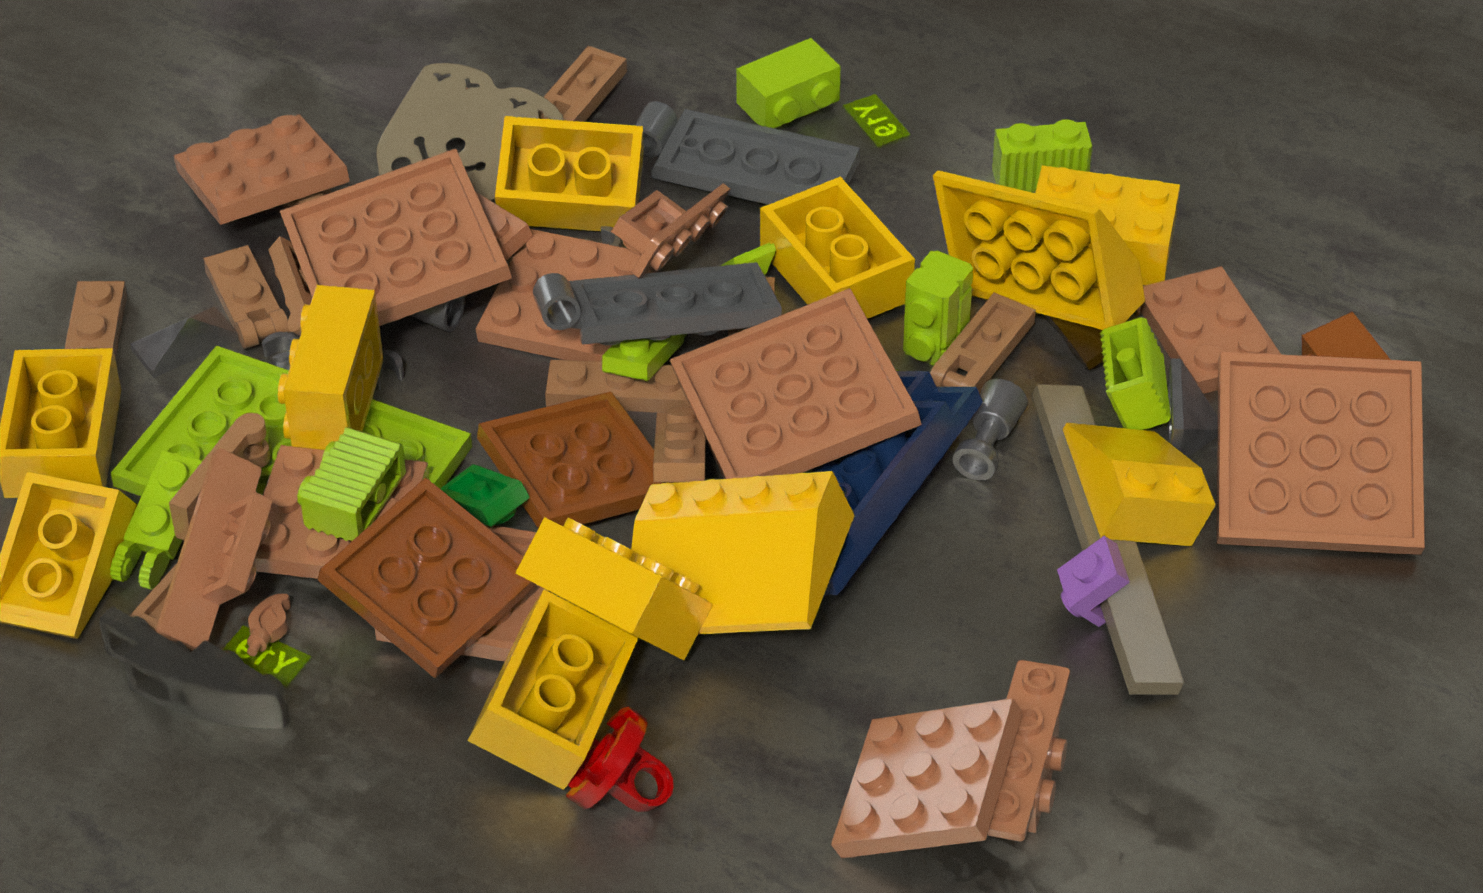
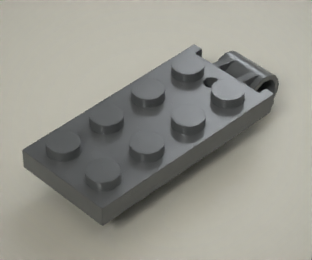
M653 101L648 103L634 125L643 126V157L658 158L651 170V178L711 192L724 183L731 188L727 196L767 205L840 176L849 185L860 162V147L688 109L683 111L677 122L674 110L662 102Z
M757 262L646 273L641 278L635 275L568 281L561 274L550 273L539 278L533 288V296L545 324L554 330L581 329L580 341L582 345L594 343L617 345L623 342V340L642 338L664 340L671 335L690 333L712 335L719 330L738 328L745 330L781 316L782 307Z

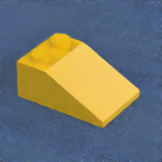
M1066 422L1063 432L1100 538L1106 536L1111 540L1181 546L1193 545L1216 506L1200 466L1155 431Z
M26 472L0 553V623L78 639L113 580L109 570L111 568L110 563H112V558L115 556L118 544L124 541V535L137 504L118 489Z

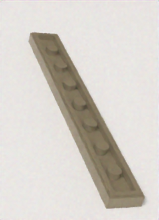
M1036 384L1032 398L1083 551L1099 540L1100 535L1068 447L1063 427L1066 422L1087 425L1096 424L1082 386ZM1112 540L1118 545L1130 583L1100 603L1128 692L1130 695H1179L1184 681L1135 541Z

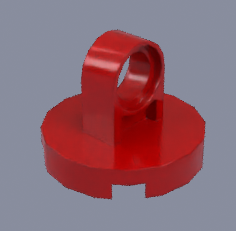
M624 707L606 723L615 730L611 734H607L600 742L594 738L585 760L567 785L572 789L566 793V797L583 809L591 808L606 793H609L624 805L637 812H648L664 804L672 795L674 783L670 770L663 762L640 747L648 726L647 719L631 707ZM638 771H645L655 778L658 791L654 799H646L637 792L634 779Z

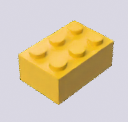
M505 116L495 204L526 222L529 226L601 231V226L614 228L619 217L639 203L644 155L643 126Z
M1042 165L1036 194L1100 208L1139 261L1143 285L1165 281L1176 222L1179 184Z
M841 176L760 208V246L774 243L776 252L771 263L807 305L849 288L867 319L905 304L906 280L914 272L915 258Z
M317 285L311 304H304L300 321L301 335L299 339L294 338L290 346V369L288 374H281L278 384V401L286 406L283 424L284 438L291 439L293 447L325 450L331 441H339L340 434L344 433L345 427L363 432L383 364L375 290Z
M113 348L14 351L0 423V483L4 498L19 497L26 472L106 487L122 390Z
M544 517L515 574L682 660H685L713 606L712 603L695 595L700 586L697 583L648 557L635 553L630 548L608 537L605 538L597 534L592 529L570 518H567L564 526H561Z
M543 589L524 620L467 741L564 790L587 756L638 637Z

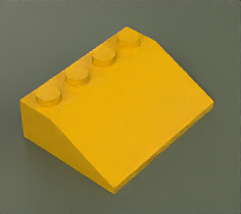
M938 170L933 174L948 253L950 256L970 263L973 267V282L970 285L972 287V296L988 300L993 293H997L1036 309V313L1100 330L1126 322L1145 302L1139 261L1100 208Z
M833 471L651 484L634 521L631 550L670 568L675 573L700 585L695 595L712 603L713 606L698 634L811 629L855 515Z

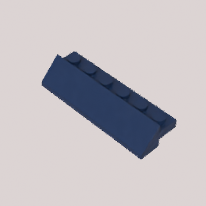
M896 371L918 410L922 425L811 470L810 473L833 471L855 515L824 595H838L845 588L858 567L872 552L874 546L889 526L897 519L899 513L921 487L923 481L935 465L944 457L946 451L960 432L968 425L969 420L983 403L977 387H941L935 385L930 371Z

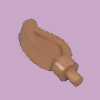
M288 594L272 595L260 602L248 617L250 635L247 639L249 646L247 653L250 656H256L258 652L265 651L270 642L274 643L286 634L288 625L285 611L291 607Z

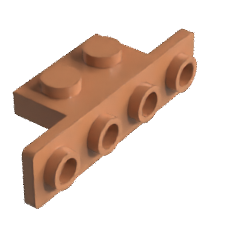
M724 183L687 211L656 190L619 217L611 232L622 239L624 245L630 251L641 255L631 273L641 278L652 268L656 271L661 270L672 254L677 257L690 240L696 242L708 226L714 228L728 209V206L723 201L731 188Z
M220 448L212 453L156 627V633L159 636L195 652L206 649L219 605L246 593L251 587L256 576V566L253 565L258 547L267 538L271 527V522L267 517L273 500L255 492L261 468L225 449Z
M1019 660L1017 662L1007 699H1014L1022 711V716L988 830V836L1023 841L1027 832L1036 833L1041 813H1051L1056 792V781L1051 780L1053 770H1063L1067 753V739L1059 738V716L1070 680V670L1066 667Z

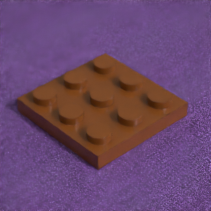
M611 391L482 422L478 425L477 439L499 472L521 481L530 498L523 502L522 505L538 528L544 517L564 526L567 518L580 524H586L639 510L651 484L677 483L653 482L654 449Z
M426 477L320 568L318 581L434 678L441 674L537 585L515 574L523 556Z

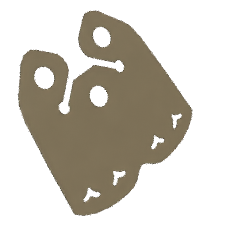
M452 63L430 64L424 66L379 140L376 148L379 176L393 171L392 163L399 157L410 159L411 164L422 161L423 158L419 147L414 144V140L418 137L425 138L424 145L429 158L447 152V142L453 138H461L465 141V147L458 154L464 167L476 165L478 162L486 164L482 171L475 169L466 172L474 190L491 201L495 199L504 117L539 118L538 111H542L544 117L553 120L564 119L555 105L529 89L522 87L498 89L487 73L469 66ZM434 73H438L441 76L450 74L451 76L439 82ZM465 79H469L471 84H478L479 87L466 89ZM510 99H516L519 103H527L525 105H521L517 108H514V105L510 101Z

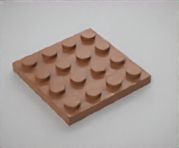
M456 148L280 211L312 298L317 285L375 290L379 326L512 278L505 257Z
M850 288L670 359L680 387L695 414L699 426L705 434V439L724 479L802 473L922 425L915 404Z
M1221 351L1218 359L1217 544L1421 555L1425 548L1421 361Z

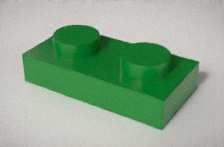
M472 464L440 488L482 524L490 527L509 520L516 513V508L530 498L521 481Z

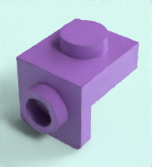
M1106 536L1101 537L1057 569L1063 587L1061 599L1065 607L1075 617L1080 618L1082 616L1098 627L1106 623L1100 603L1130 583L1118 545Z

